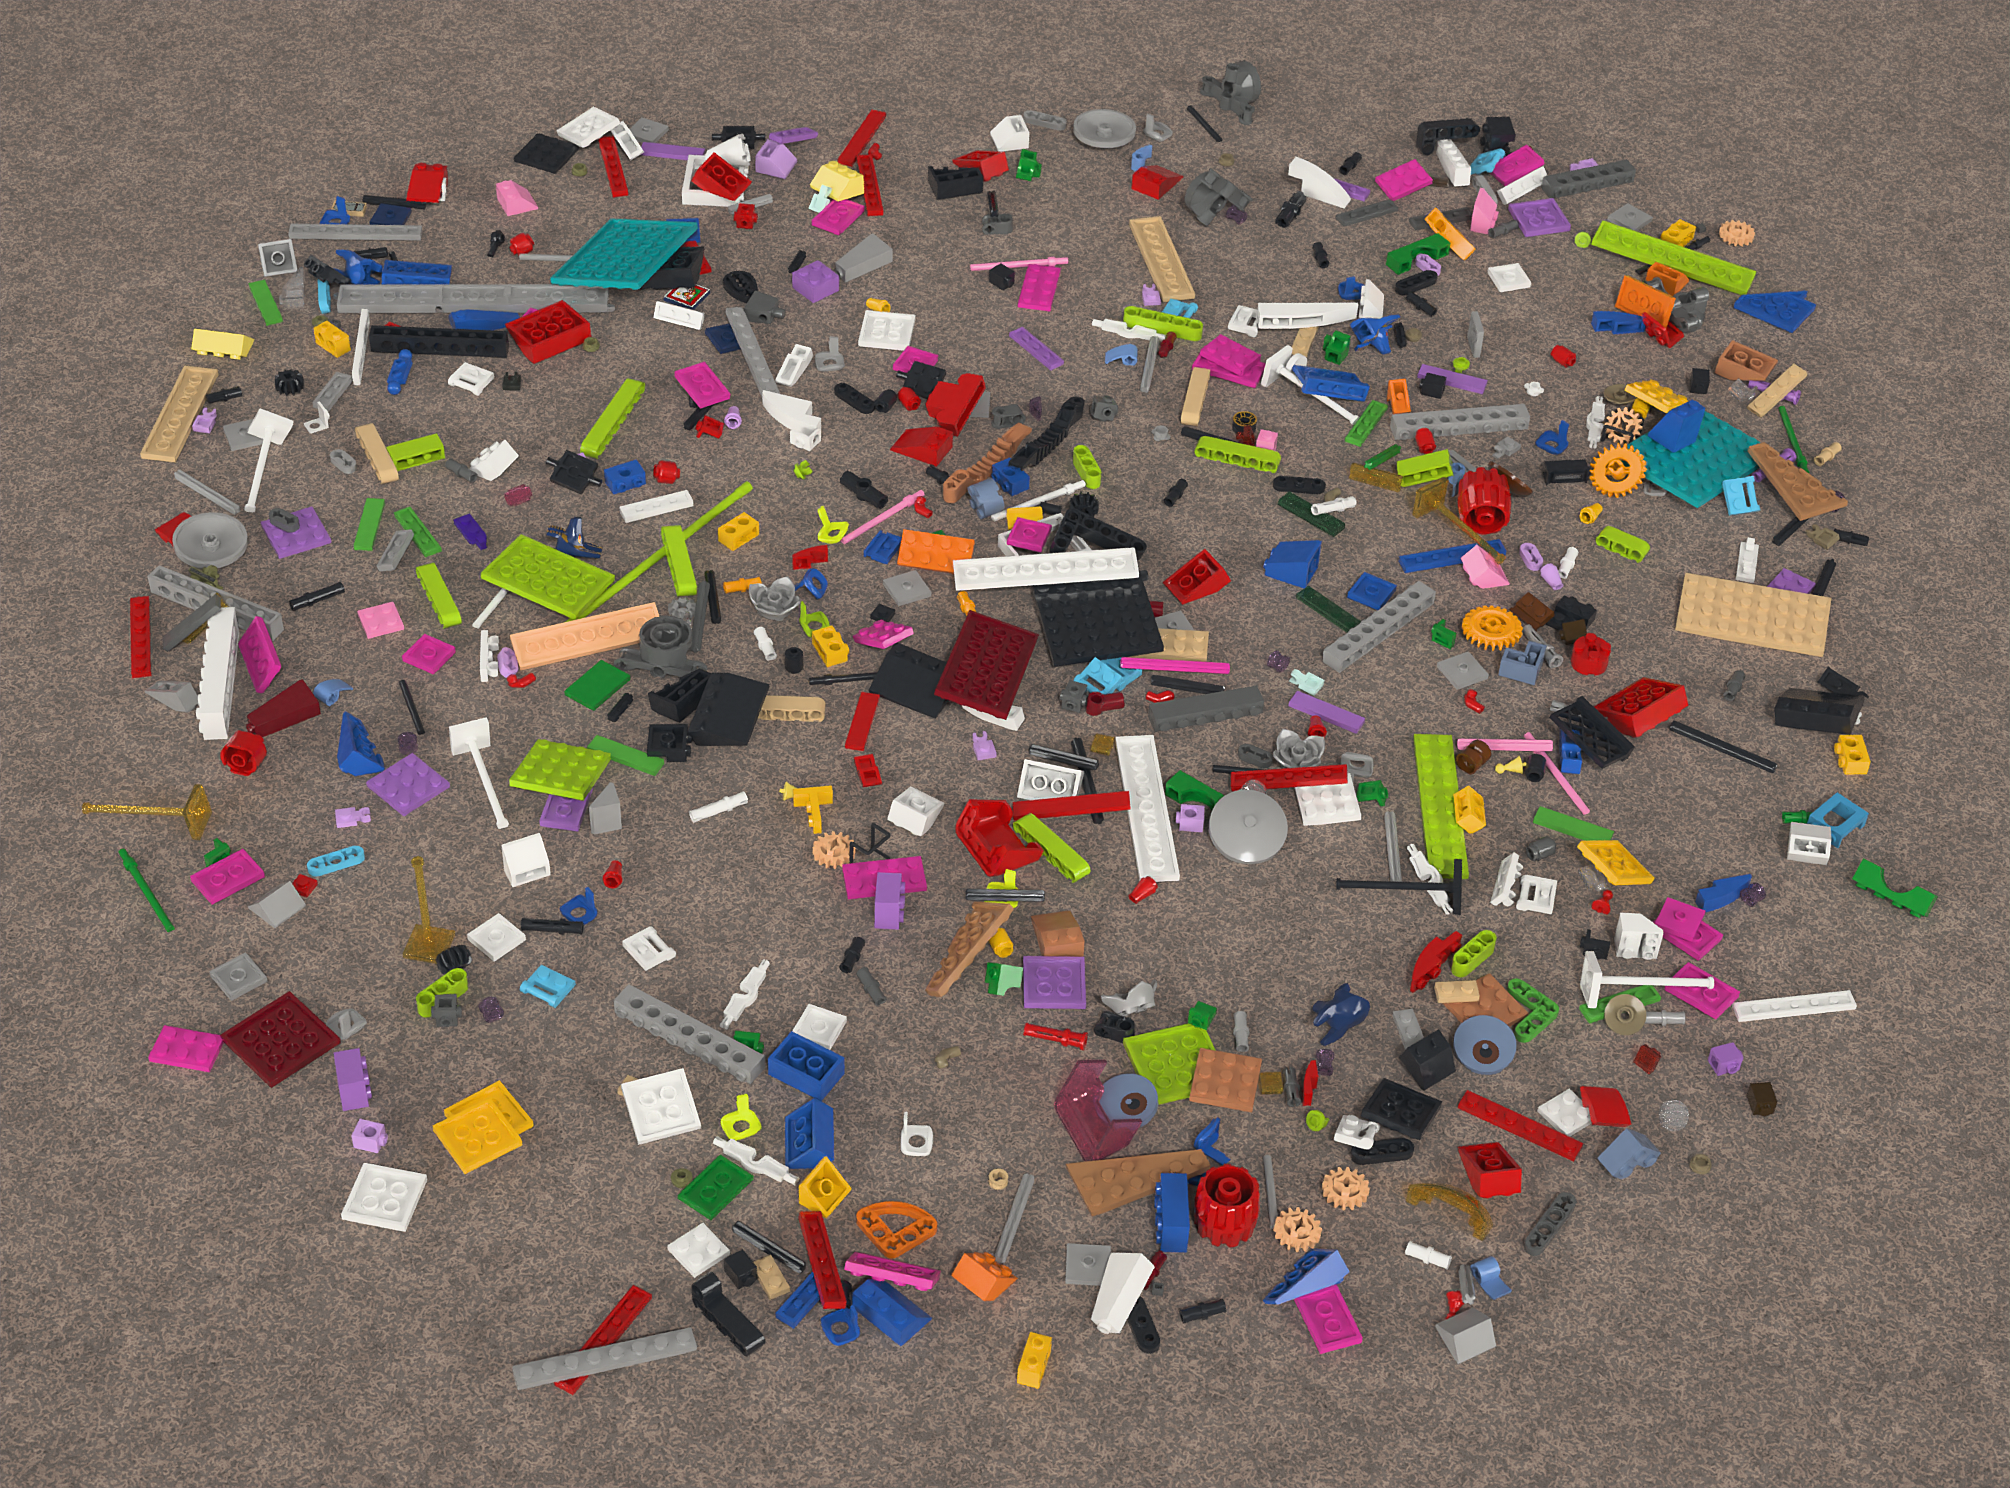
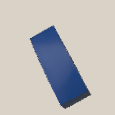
M1614 311L1593 312L1591 324L1595 332L1611 330L1612 334L1645 332L1646 328L1642 321V316Z
M1560 729V770L1562 773L1580 774L1582 765L1581 748ZM1572 730L1575 734L1580 735L1579 731Z
M1747 874L1714 880L1712 887L1698 890L1695 903L1699 909L1706 912L1724 907L1738 899L1748 890L1752 876Z

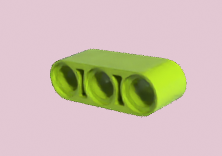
M1085 445L1074 447L1073 464L1081 479L1084 480L1087 488H1099L1101 485V469L1089 448Z
M1611 526L1604 527L1596 537V544L1598 546L1601 545L1605 549L1614 553L1617 552L1630 560H1636L1637 563L1641 562L1650 551V545L1645 540Z
M1483 930L1457 951L1453 957L1452 974L1457 977H1466L1492 955L1496 944V934L1490 930Z
M462 968L452 969L418 993L416 996L418 1014L422 1017H431V1007L435 1006V995L456 994L458 998L468 990L466 971Z

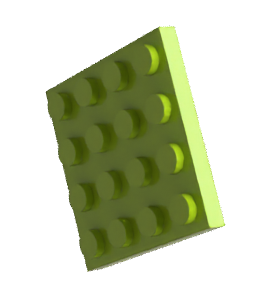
M538 739L509 779V785L584 801L610 762L611 753Z
M1189 1023L1123 1038V1045L1136 1074L1147 1078L1156 1088L1158 1105L1190 1098L1200 1048L1215 1050L1207 1031Z

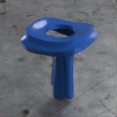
M336 197L338 210H327L320 224H348L350 222V215L346 211L345 198ZM332 219L341 220L340 223H333L329 221Z
M1355 277L1346 278V281L1341 282L1338 286L1339 295L1344 300L1361 299V289L1365 285L1356 282Z
M1561 420L1559 434L1547 430L1536 440L1535 444L1553 455L1561 454L1568 447L1567 433L1569 424ZM1548 441H1554L1558 444V446L1554 448L1545 443Z
M811 568L806 572L803 580L794 585L796 591L805 584L816 599H821L828 583L821 572ZM813 577L818 579L821 589L815 587L812 581Z
M586 887V897L579 894L560 907L561 914L569 921H583L584 925L596 918L597 909L592 890ZM580 907L586 910V914L582 917L577 918L571 915V911L575 908Z
M1217 1117L1216 1119L1213 1118L1210 1124L1198 1134L1194 1142V1148L1196 1150L1202 1149L1205 1155L1223 1166V1164L1228 1163L1231 1159L1225 1156L1226 1154L1212 1147L1219 1137L1220 1118Z
M854 1305L850 1306V1310L845 1307V1309L836 1310L821 1318L822 1329L829 1341L834 1345L840 1346L849 1343L860 1335L858 1313ZM836 1322H844L848 1325L849 1329L846 1333L838 1335L831 1331V1327Z

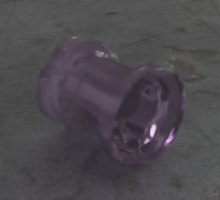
M1232 205L1226 212V218L1233 219L1238 225H1241L1246 221L1247 213L1238 210L1236 206Z
M1320 1049L1316 1052L1318 1075L1330 1076L1333 1074L1332 1061L1335 1058V1054L1332 1050Z

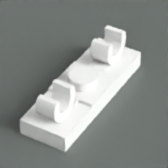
M656 301L654 318L701 330L705 313Z
M1748 537L1747 543L1741 542L1736 580L1754 583L1759 545L1754 544V538Z
M481 630V682H488V675L492 677L498 676V662L493 661V651L499 650V637L491 636L488 638V630Z
M1515 852L1501 861L1490 901L1493 905L1497 906L1502 902L1505 906H1511L1514 903L1511 899L1516 894L1510 888L1515 882L1514 878L1521 876V873L1518 871L1523 869V866L1518 863L1519 855Z

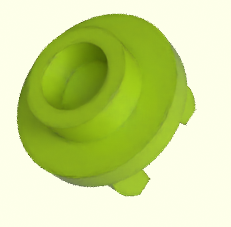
M1582 231L1575 237V244L1578 247L1586 248L1591 243V237L1587 232Z
M1464 357L1454 359L1453 366L1456 368L1455 372L1462 374L1463 370L1468 369L1470 366L1469 360Z
M807 460L802 461L800 465L796 463L794 465L795 469H793L795 475L803 480L806 479L805 475L813 472L808 467L810 463Z
M1312 1110L1306 1116L1307 1126L1312 1131L1322 1130L1330 1120L1325 1118L1324 1114L1319 1110Z

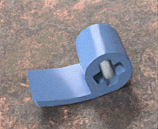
M1152 145L1144 146L1132 154L1131 169L1133 171H1137L1140 167L1145 166L1146 159L1152 157Z
M1133 344L1115 347L1105 353V364L1122 358L1124 365L1134 366L1137 363L1138 349Z
M1452 463L1454 476L1448 477L1449 483L1453 484V497L1457 495L1459 481L1463 479L1465 474V466L1461 463Z
M331 679L319 683L315 687L313 694L318 700L327 706H331L338 700L339 691L353 690V687L340 679Z
M1493 1256L1471 1264L1472 1275L1491 1299L1495 1300L1511 1293L1512 1290L1499 1277L1500 1267Z

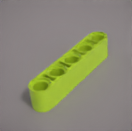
M1128 306L1124 309L1123 322L1127 323V327L1133 328L1135 325L1154 329L1158 334L1167 335L1168 332H1174L1177 338L1190 341L1202 339L1203 323L1199 320L1134 306Z
M1208 436L1199 438L1194 451L1197 457L1201 456L1204 459L1214 461L1219 460L1232 465L1238 464L1237 466L1246 468L1252 467L1256 470L1270 471L1271 473L1277 471L1281 461V455L1277 451Z
M681 525L662 526V541L676 594L678 597L696 595V580Z
M432 562L416 567L417 577L420 578L423 589H426V595L429 601H432L431 605L434 612L438 613L437 618L440 624H443V629L462 624L458 608L435 563Z
M1032 813L1013 823L1014 831L1019 833L1020 837L1028 844L1030 842H1037L1044 850L1042 856L1044 855L1046 860L1054 867H1058V871L1067 879L1070 878L1072 883L1090 874V866L1086 860Z

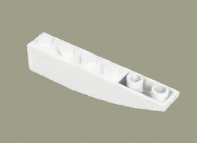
M1451 139L1436 140L1435 152L1454 186L1470 185L1471 167Z
M1258 303L1259 329H1292L1339 323L1357 318L1358 303Z

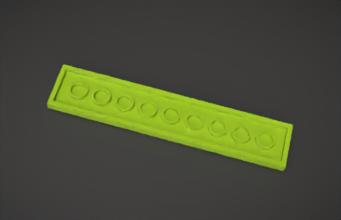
M1604 220L1601 222L1591 243L1593 246L1650 265L1658 262L1684 273L1691 279L1740 295L1748 293L1757 272Z
M1414 734L1413 740L1427 861L1440 872L1442 878L1454 879V859H1462V879H1468L1469 870L1464 830L1456 823L1453 794L1457 793L1459 789L1452 735Z

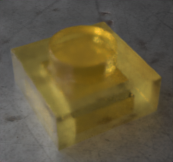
M1096 733L1091 746V752L1110 756L1115 737Z
M1281 1072L1260 1073L1259 1080L1262 1094H1283Z

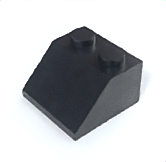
M1439 1029L1409 1046L1399 1056L1423 1091L1456 1072L1451 1046Z

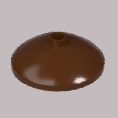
M1492 461L1488 463L1489 470L1495 468L1498 470L1499 475L1504 474L1506 476L1511 494L1528 496L1533 493L1530 487L1508 470Z

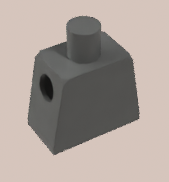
M754 291L744 307V312L749 322L771 324L775 317L784 319L786 314L785 309L779 308L778 298L759 291Z

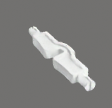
M1093 319L1092 326L1101 327L1102 330L1114 332L1126 338L1150 340V337L1154 336L1158 337L1159 341L1166 338V335L1158 334L1154 329L1135 325L1132 329L1128 330L1126 322L1104 319V321Z
M1602 396L1596 397V402H1593L1592 412L1588 415L1586 426L1589 430V447L1592 448L1593 446L1595 449L1597 442H1600L1604 426L1602 423H1598L1604 422L1605 404L1602 403Z
M1410 844L1407 847L1411 854L1409 859L1419 879L1423 881L1432 877L1429 882L1443 883L1440 872L1429 864L1425 855L1418 851L1414 844ZM1427 890L1436 905L1443 908L1445 914H1450L1449 911L1452 913L1453 909L1448 903L1450 898L1446 891Z
M763 959L758 968L753 967L740 983V990L748 994H733L723 1012L725 1018L720 1023V1027L728 1029L731 1022L737 1021L744 1009L753 1004L757 999L758 988L765 979L766 969L770 965L768 960L765 962V959Z
M716 1136L713 1141L714 1145L723 1148L724 1154L740 1161L742 1166L750 1172L765 1174L779 1182L785 1180L794 1186L799 1181V1177L789 1173V1167L768 1155H765L759 1161H753L756 1156V1150L734 1139L726 1141L719 1136Z

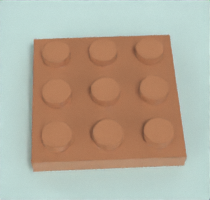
M1490 973L1476 980L1480 995L1479 1001L1443 1003L1461 1023L1474 1016L1487 1015L1500 1019L1510 1027L1525 1019L1529 1014Z
M1200 1048L1189 1101L1252 1112L1262 1059Z

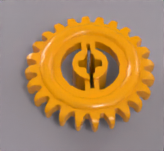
M1617 443L1616 449L1610 444L1609 451L1605 447L1603 448L1604 454L1598 451L1600 458L1593 457L1596 464L1590 463L1594 470H1589L1591 475H1593L1589 479L1594 481L1592 486L1596 487L1597 491H1601L1602 495L1608 493V496L1612 497L1615 494V497L1618 498L1622 494L1625 497L1626 492L1631 494L1632 488L1637 490V484L1643 483L1640 479L1646 477L1644 472L1647 469L1643 467L1646 465V461L1643 460L1644 456L1642 454L1639 455L1638 449L1634 452L1632 445L1628 449L1626 443L1623 448ZM1620 460L1629 463L1630 467H1625ZM1626 474H1629L1626 479L1620 482H1612L1606 477L1611 475L1615 480H1621Z
M1484 605L1482 608L1476 607V609H1472L1469 613L1465 614L1462 621L1463 634L1466 635V639L1468 640L1472 637L1471 644L1478 641V648L1484 643L1485 650L1489 645H1491L1492 651H1494L1496 645H1498L1500 651L1503 644L1509 648L1511 643L1512 647H1514L1515 641L1518 643L1522 637L1523 627L1521 626V621L1518 620L1517 616H1513L1511 611L1507 612V609H1501L1499 606L1496 608L1493 605H1490V607Z

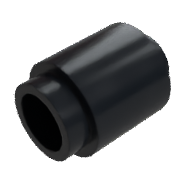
M891 389L884 390L874 401L876 410L887 413L896 403L897 394Z
M791 647L785 651V669L791 674H797L804 667L803 651L800 648Z
M1532 754L1527 758L1525 775L1529 781L1539 782L1544 777L1546 768L1545 757L1540 754Z

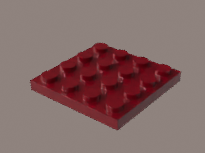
M290 991L220 1034L223 1042L270 1088L341 1043L340 1037Z

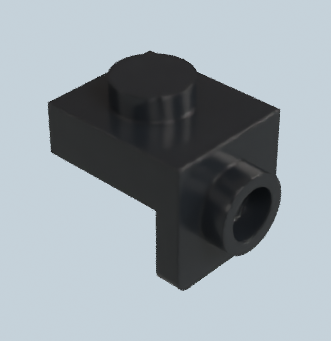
M1587 929L1586 936H1582L1580 948H1583V955L1585 956L1586 951H1594L1597 959L1607 960L1610 941L1590 938L1591 930Z

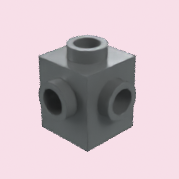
M1094 395L1090 412L1093 418H1097L1100 421H1113L1114 415L1118 413V405L1111 396L1104 395L1102 397Z
M1069 680L1066 688L1062 689L1060 694L1062 709L1080 713L1088 700L1087 684Z
M456 994L435 995V1006L431 1007L432 1019H436L437 1027L458 1026V1018L462 1017V1005H458Z

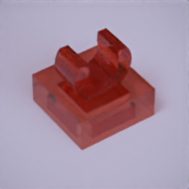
M1251 425L1244 426V432L1236 433V439H1242L1239 440L1240 443L1255 446V436Z
M1644 1044L1640 1047L1633 1062L1645 1072L1651 1074L1661 1058V1052Z

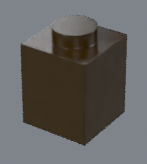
M1584 619L1562 623V629L1559 630L1561 641H1565V645L1574 644L1578 638L1586 636L1587 630Z
M1771 1082L1750 1083L1746 1096L1753 1115L1769 1116L1774 1114L1777 1099Z

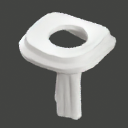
M904 1112V1125L901 1131L902 1153L911 1156L929 1155L933 1146V1131L931 1127L927 1125H907L908 1112ZM914 1135H919L925 1139V1144L916 1148L909 1144V1139Z

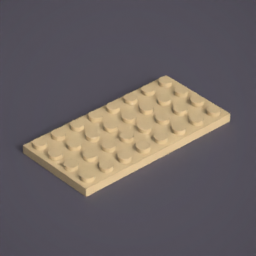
M1685 573L1675 630L1823 657L1831 598Z

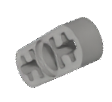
M1027 110L1023 113L1025 123L1058 131L1066 128L1065 118L1033 110Z
M1474 176L1472 184L1477 193H1479L1480 188H1484L1497 204V196L1484 176Z

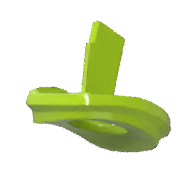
M803 601L801 602L799 623L808 637H812V631H815L809 628L808 624L810 622H820L822 624L820 629L830 626L828 618L821 611L806 615V605Z

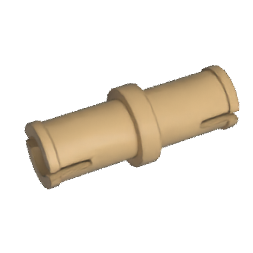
M1834 442L1831 446L1824 448L1814 458L1815 464L1822 466L1825 462L1831 461L1841 451V445L1838 442Z

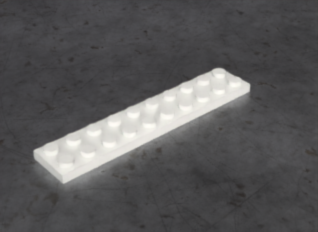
M1135 548L953 560L956 591L1139 578Z
M1154 736L1115 737L1123 790L1129 791L1131 810H1127L1139 881L1146 876H1150L1155 882L1179 881L1180 874Z

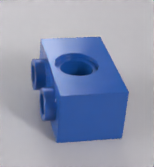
M1009 457L992 465L991 477L1002 487L1004 492L1014 496L1029 489L1030 476L1021 471L1020 468L1008 466L1011 460Z
M637 460L604 469L605 483L613 495L646 484L645 471Z

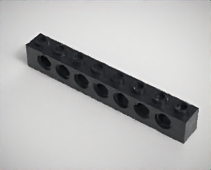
M371 325L369 333L371 352L399 353L403 349H408L412 354L507 358L509 350L508 331Z

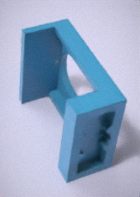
M1837 792L1810 814L1807 824L1831 827V845L1839 848L1841 840L1856 827L1861 829L1865 826L1869 813ZM1830 811H1833L1846 821L1839 826H1830L1824 821L1823 817Z

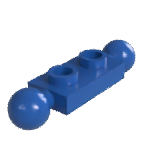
M403 349L399 352V358L394 360L388 376L387 390L392 395L400 393L401 385L407 381L413 363L411 360L412 353L408 349Z

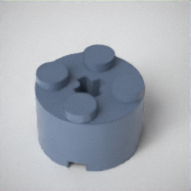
M986 479L967 487L972 498L969 500L970 506L973 510L977 509V515L980 520L1004 510L1002 495L999 496L997 490L1000 489L994 479Z

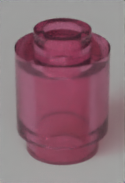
M525 484L511 488L504 493L505 500L509 506H517L530 501V496H532L530 487L525 486Z

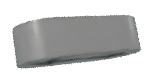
M336 449L330 453L331 463L343 473L351 474L357 470L355 459L345 451Z

